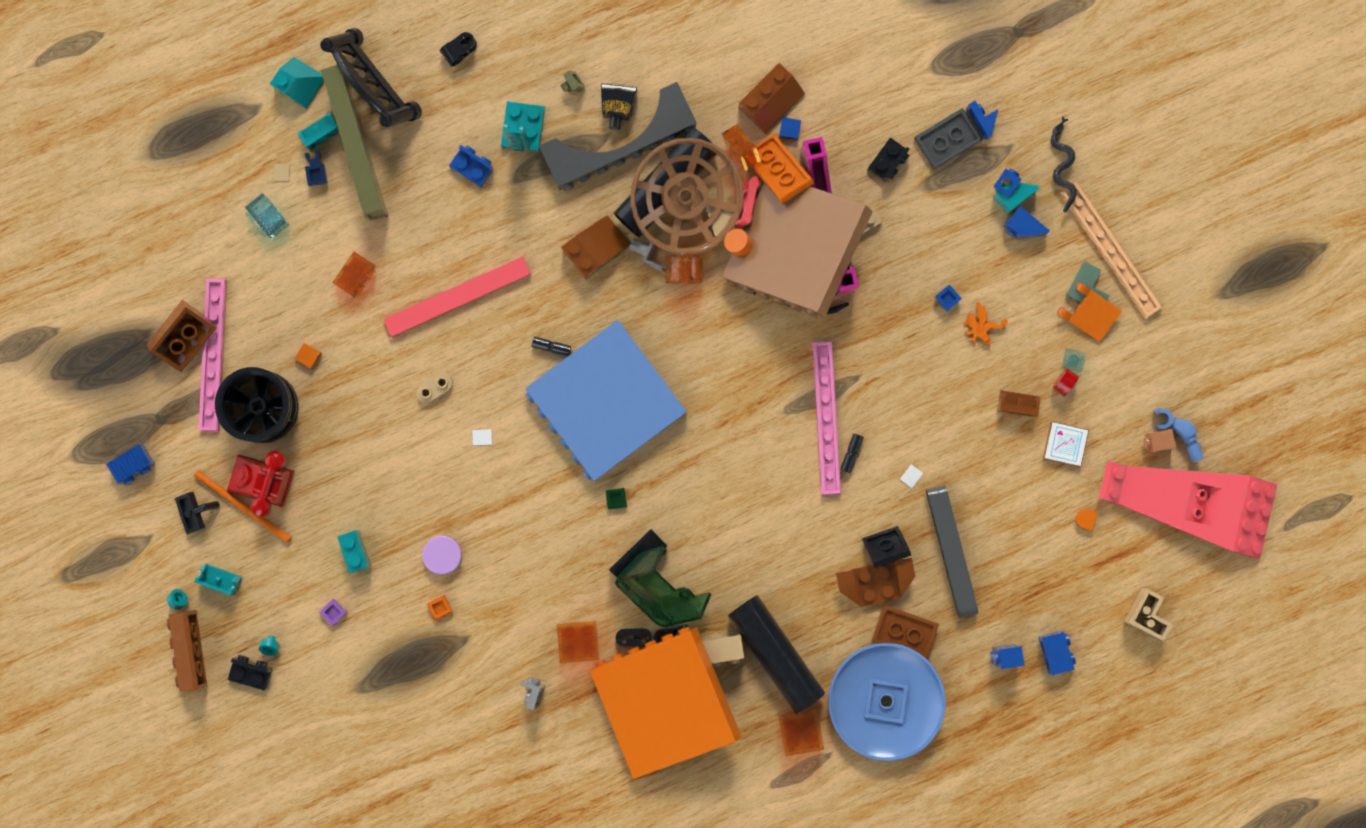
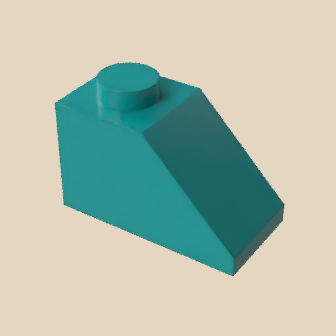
M1012 182L1007 185L1002 183L1001 187L1004 190H1009L1012 187ZM1019 183L1010 197L995 189L997 193L993 198L1003 211L1008 214L1039 189V186Z

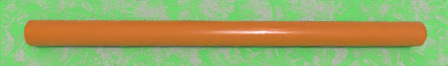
M199 470L194 474L196 479L284 542L288 543L291 536L266 518L255 516L248 505Z

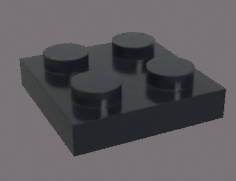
M898 526L862 538L874 568L911 556L910 549Z

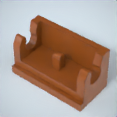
M1000 390L997 411L1037 417L1039 415L1040 397Z

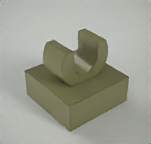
M568 71L563 75L566 81L560 86L564 92H570L571 90L581 91L585 88V85L575 71Z

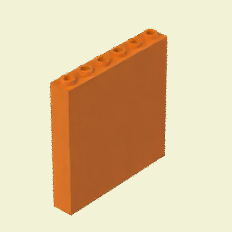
M689 627L683 628L675 636L670 633L661 637L662 641L658 643L655 640L645 643V648L639 649L637 646L628 650L629 654L623 656L622 653L611 657L612 661L606 662L605 659L595 663L593 669L589 670L633 779L729 745L742 737L697 627L691 630Z

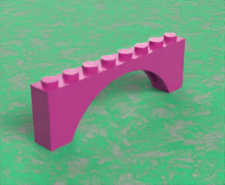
M823 137L803 141L801 154L805 171L814 182L810 187L832 194ZM851 261L835 294L836 297L855 293L859 287Z

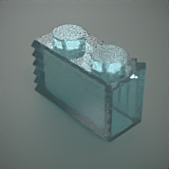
M264 193L245 206L248 211L246 213L247 217L252 222L256 221L260 227L257 229L264 237L268 236L273 239L289 226V223Z

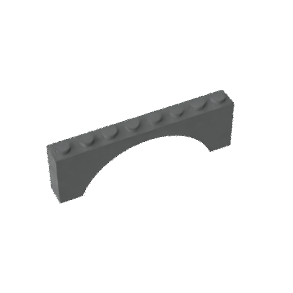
M675 82L660 89L658 107L651 123L639 137L623 147L607 152H585L569 147L555 138L540 145L539 148L558 189L566 191L574 187V183L579 181L581 183L591 179L592 175L596 173L598 175L603 174L613 165L618 167L624 164L625 160L630 157L633 159L643 155L645 150L649 149L652 151L660 146V143L675 140L682 133L686 135L692 128L696 127L697 122L678 83Z

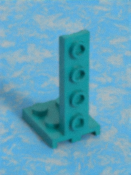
M507 101L501 147H508L521 152L524 150L539 152L545 106Z

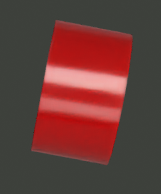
M1066 368L1052 388L1065 397L1074 387L1079 376Z

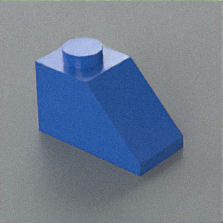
M1021 206L1003 225L1005 232L1013 238L1015 236L1017 239L1044 237L1050 231Z

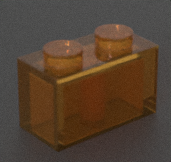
M738 124L722 133L727 148L745 171L761 162L757 148Z
M354 251L332 283L355 298L356 295L359 296L363 292L366 280H370L375 274L376 270L374 269L376 266Z

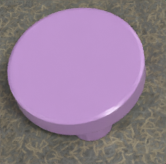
M448 536L432 538L423 549L424 564L435 574L451 573L461 562V547L454 539Z

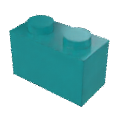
M359 530L337 536L349 573L371 567Z

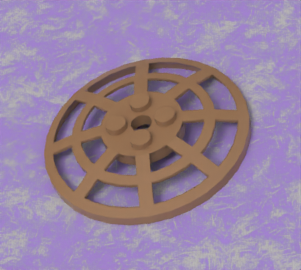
M695 138L671 140L650 152L641 162L635 173L630 194L633 217L644 236L659 248L682 255L705 252L722 242L728 232L733 230L743 205L742 180L732 159L713 143ZM677 144H695L691 155H679L669 159L665 152L666 148ZM702 147L715 152L727 166L716 171L710 163L699 158ZM658 154L662 164L653 172L649 182L640 181L639 177L645 165L652 157ZM679 161H689L686 172L676 174L672 164ZM697 163L705 167L710 172V175L704 179L695 175L694 171ZM665 169L669 179L664 186L654 184L657 176ZM729 173L732 174L735 185V204L723 201L724 189L721 177ZM714 181L717 187V200L708 198L706 187ZM636 188L646 190V204L649 214L642 220H640L636 207ZM687 190L689 198L686 201H682L680 195L683 191ZM652 192L662 194L663 204L655 210L652 205ZM706 205L715 207L711 216L704 222L699 214ZM721 209L732 211L726 226L717 236L713 237L708 227L717 219ZM666 211L674 216L672 228L665 225L658 218ZM693 218L697 225L696 228L690 230H680L682 219ZM654 221L661 229L670 233V246L655 239L645 227ZM701 232L707 241L696 247H677L679 236H692Z

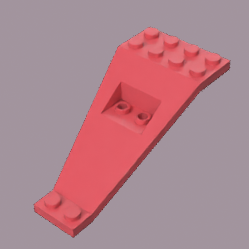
M1107 461L1099 499L1120 505L1223 549L1260 559L1277 484L1249 475L1134 467Z

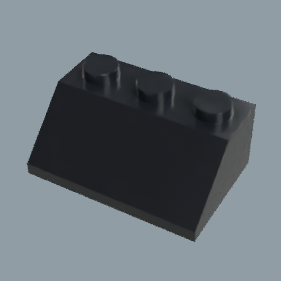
M650 529L609 571L625 586L628 583L632 586L639 579L637 576L642 570L646 572L653 565L651 561L656 556L661 558L667 552L665 549L667 544Z

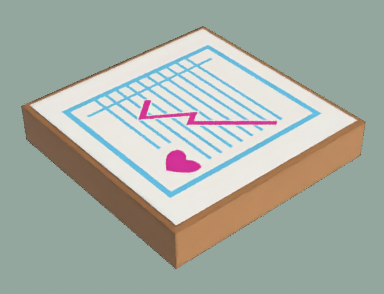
M1051 421L1043 459L1081 467L1089 430Z

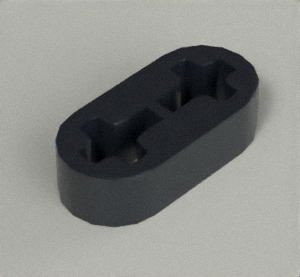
M624 628L617 632L615 639L620 646H645V643L652 640V633L647 628ZM645 631L649 638L642 642L641 639H635V635H641V632ZM622 632H626L627 636L633 635V639H627L626 643H623L619 636L622 635Z

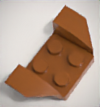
M907 558L877 568L869 565L836 573L839 592L863 607L897 600L902 597L915 578L912 558Z

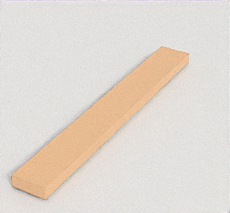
M1074 183L1077 189V197L1069 207L1143 317L1147 319L1162 309V306L1078 183ZM1065 189L1060 193L1066 203L1071 196L1069 189Z

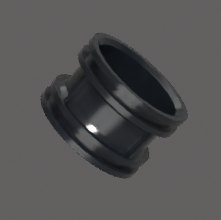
M247 367L231 373L223 380L216 393L215 413L220 425L227 433L240 440L254 443L274 442L284 437L292 429L298 417L299 402L293 386L282 376L263 368ZM254 379L256 393L249 396L239 389L243 384ZM271 381L275 383L281 393L274 398L266 394ZM233 403L245 405L247 413L235 420L232 409ZM258 403L263 405V408H256V404ZM274 408L282 409L278 421L271 416ZM254 420L262 421L263 433L251 435L247 432Z

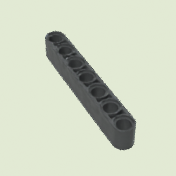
M945 485L926 489L927 500L959 619L978 614V607L947 488Z

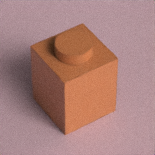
M1172 429L1145 434L1144 446L1148 449L1149 453L1176 448Z

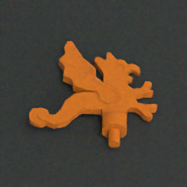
M977 302V319L979 323L976 321L974 313H972V316L968 314V318L963 325L964 327H966V324L969 325L972 331H965V333H967V336L974 335L969 340L970 342L973 341L975 344L976 338L980 337L984 343L990 346L992 344L991 338L986 332L991 328L1000 330L1008 324L1007 319L1001 320V325L990 321L985 323L988 319V313L985 311V307Z

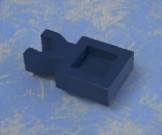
M316 151L315 159H311L310 154L305 153L306 160L310 164V166L305 167L308 186L327 184L325 164H320L321 152Z

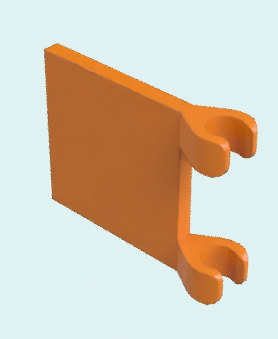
M1079 282L1076 285V289L1086 295L1073 314L1063 307L1057 313L1100 342L1122 310Z

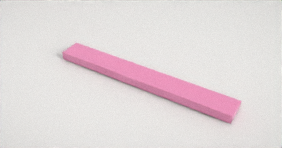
M206 279L204 316L217 329L203 345L199 431L219 432L220 427L215 413V397L222 383L226 279Z
M832 341L813 342L821 495L841 494Z

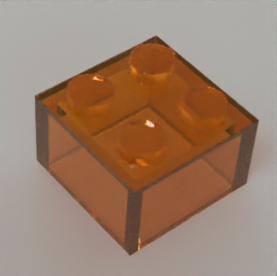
M597 620L557 624L560 663L600 659Z
M816 709L801 711L797 714L778 715L786 757L824 750Z

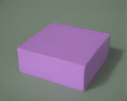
M332 599L319 613L334 626L347 611L335 599Z

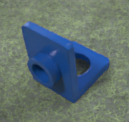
M1011 168L1010 170L1005 169L995 183L994 188L1010 197L1022 180L1019 178L1020 174ZM1003 179H1010L1012 181V187L1009 190H1004L1001 187Z

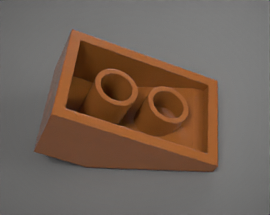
M607 215L573 237L561 248L585 280H587L627 249L630 243Z

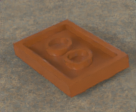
M883 604L871 641L903 645L917 651L927 659L939 624Z

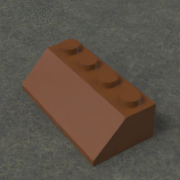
M197 610L169 614L167 627L171 630L172 636L170 638V647L174 649L175 657H173L172 662L173 667L177 670V676L175 677L177 688L182 692L207 687Z

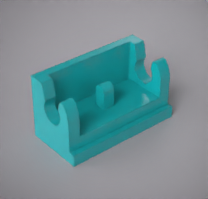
M328 112L326 116L297 133L305 146L311 151L339 133L335 119Z
M209 564L200 567L201 573L195 578V583L230 596L236 595L242 579L241 576Z

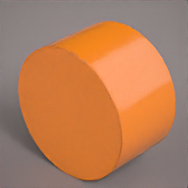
M733 229L726 235L724 245L733 255L743 257L751 251L753 240L742 229Z

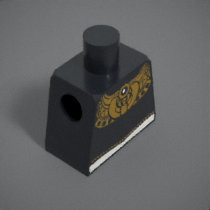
M601 83L603 118L610 119V129L620 130L621 120H630L637 97V87Z

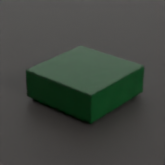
M625 488L605 490L608 509L627 507Z

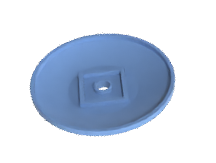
M894 643L872 644L857 650L846 658L832 679L828 697L830 717L835 730L842 740L859 754L882 761L904 759L925 748L938 733L944 719L946 706L944 687L932 664L917 651ZM888 695L892 698L890 706H883L881 704L883 696Z

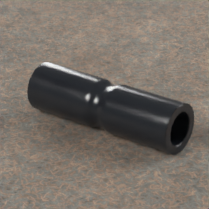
M534 336L531 346L567 357L571 351L570 345L552 342L551 340Z
M853 433L847 449L848 452L845 454L840 470L851 473L856 461V455L864 439L863 436Z

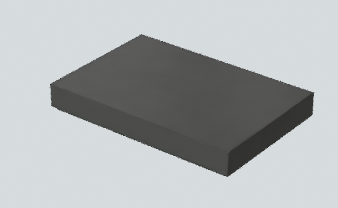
M963 108L914 137L933 170L983 140Z

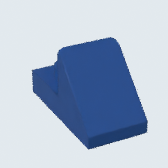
M973 101L966 109L986 141L992 135L998 109L984 116L985 111L982 105Z

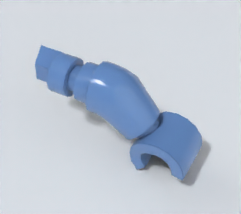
M1163 408L1155 409L1154 412L1156 414L1164 413L1166 415L1165 423L1158 424L1156 428L1167 429L1170 427L1175 434L1179 435L1180 439H1183L1184 444L1187 443L1188 445L1186 449L1192 462L1204 459L1201 445L1196 441L1198 439L1196 435L1198 433L1197 429L1191 421L1177 417L1173 419V415L1169 410Z

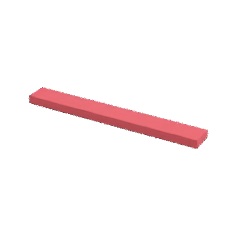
M521 257L383 320L390 336L394 337L531 275L524 258Z

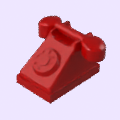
M278 451L268 453L265 457V462L238 454L227 491L255 499L251 503L252 513L257 517H266L271 512V504L284 507L295 470L284 468L287 462L286 456Z

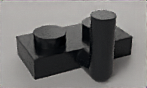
M189 492L175 498L186 535L204 529L205 525L201 513L217 509L220 506L218 501L198 505L194 492Z

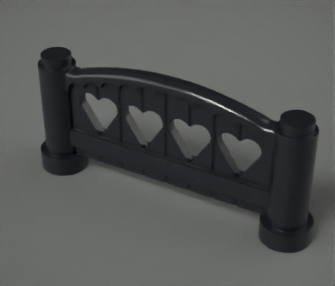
M358 28L348 29L345 33L327 37L321 41V49L324 52H331L348 82L380 114L379 121L382 126L390 127L405 121H415L421 117L422 109L420 105L415 101L404 103L360 48L364 37ZM342 53L353 56V63L348 62ZM354 68L363 70L366 73L365 77H360ZM366 83L376 85V93L372 92ZM378 98L387 100L389 102L388 108L384 107Z

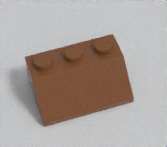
M778 63L743 98L738 108L766 134L805 95V92L793 75Z
M182 300L150 339L147 346L152 354L182 372L217 327L197 309Z

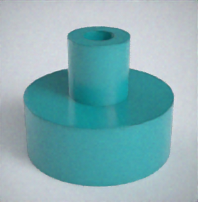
M174 589L167 596V603L170 608L180 610L188 603V597L184 591Z
M269 635L268 639L261 640L259 651L268 656L276 655L280 647L279 643L275 641L276 637Z

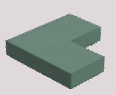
M1084 261L1066 296L1081 303L1086 296L1076 289V285L1081 282L1108 300L1109 295L1093 287L1101 270Z

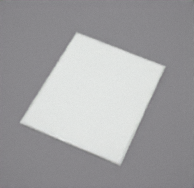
M491 429L472 430L473 445H492Z
M911 464L900 480L913 488L923 473Z

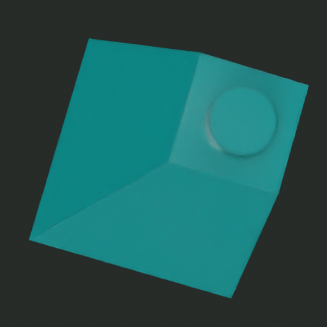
M293 57L279 68L270 85L276 91L307 109L323 84L324 79L320 72Z

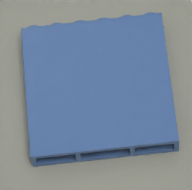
M618 320L525 388L528 392L525 394L531 403L536 402L539 407L537 409L538 413L543 419L547 417L550 421L549 428L554 434L559 433L562 437L559 440L566 450L568 448L571 449L574 453L571 455L577 465L581 463L585 468L582 472L588 480L593 479L594 481L598 480L687 413Z

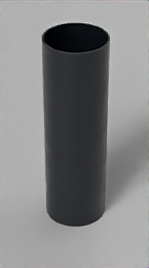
M692 128L683 137L701 139L712 143L696 128ZM677 144L667 156L670 159L679 155H691L695 144ZM702 147L699 158L710 163L717 154L706 147ZM689 161L673 163L672 166L676 174L686 172ZM662 162L643 180L644 182H649L651 175ZM697 163L694 174L698 176L705 167ZM665 169L657 176L654 184L664 186L669 179ZM636 188V207L640 220H642L649 214L646 204V190ZM652 192V205L655 210L663 204L662 194ZM629 195L613 214L626 228L640 238L643 233L638 228L633 217L631 195ZM654 221L648 224L645 228L648 229L654 223Z
M758 595L749 599L728 615L795 714L805 710L825 694L821 685Z

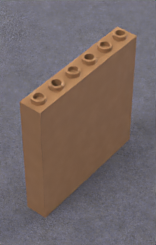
M764 183L753 206L752 220L743 228V231L753 240L752 249L743 257L731 254L721 277L727 281V285L733 288L740 286L747 293L753 294V292H756L763 299L768 300L770 297L774 299L775 303L782 306L786 303L796 311L801 312L803 309L812 317L817 318L819 315L825 318L873 211L865 204L810 186L781 204Z

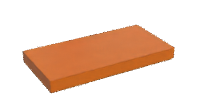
M772 134L743 153L745 160L781 204L814 184L813 179L775 134Z

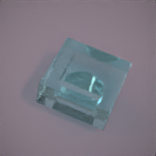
M1066 349L1062 368L1082 372L1086 353Z

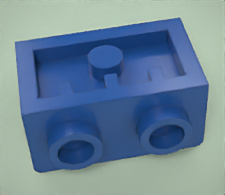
M460 145L459 151L449 167L481 188L494 170L492 165H490L492 162L484 156L480 158L475 155L476 151L468 145L466 147Z

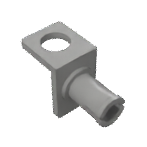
M636 239L632 240L634 244H630L629 249L644 255L642 261L645 265L663 273L666 272L664 267L651 262L657 248L656 245L652 242L647 245Z

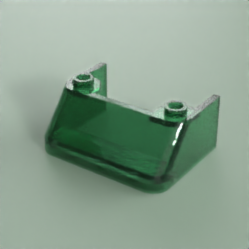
M663 546L639 553L618 574L615 585L655 624L661 627H670L702 619L712 595L708 592L695 596L689 588L675 589L656 571V567L665 550Z

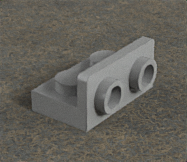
M530 677L522 681L521 686L532 689L527 692L525 697L526 708L531 710L538 708L545 687L544 684H541L542 680Z

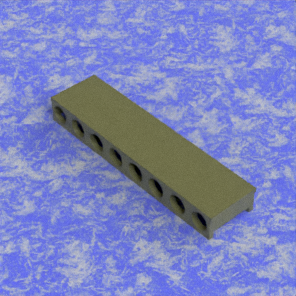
M337 64L336 66L322 69L321 73L363 214H368L370 221L384 216L387 217V209L349 82Z

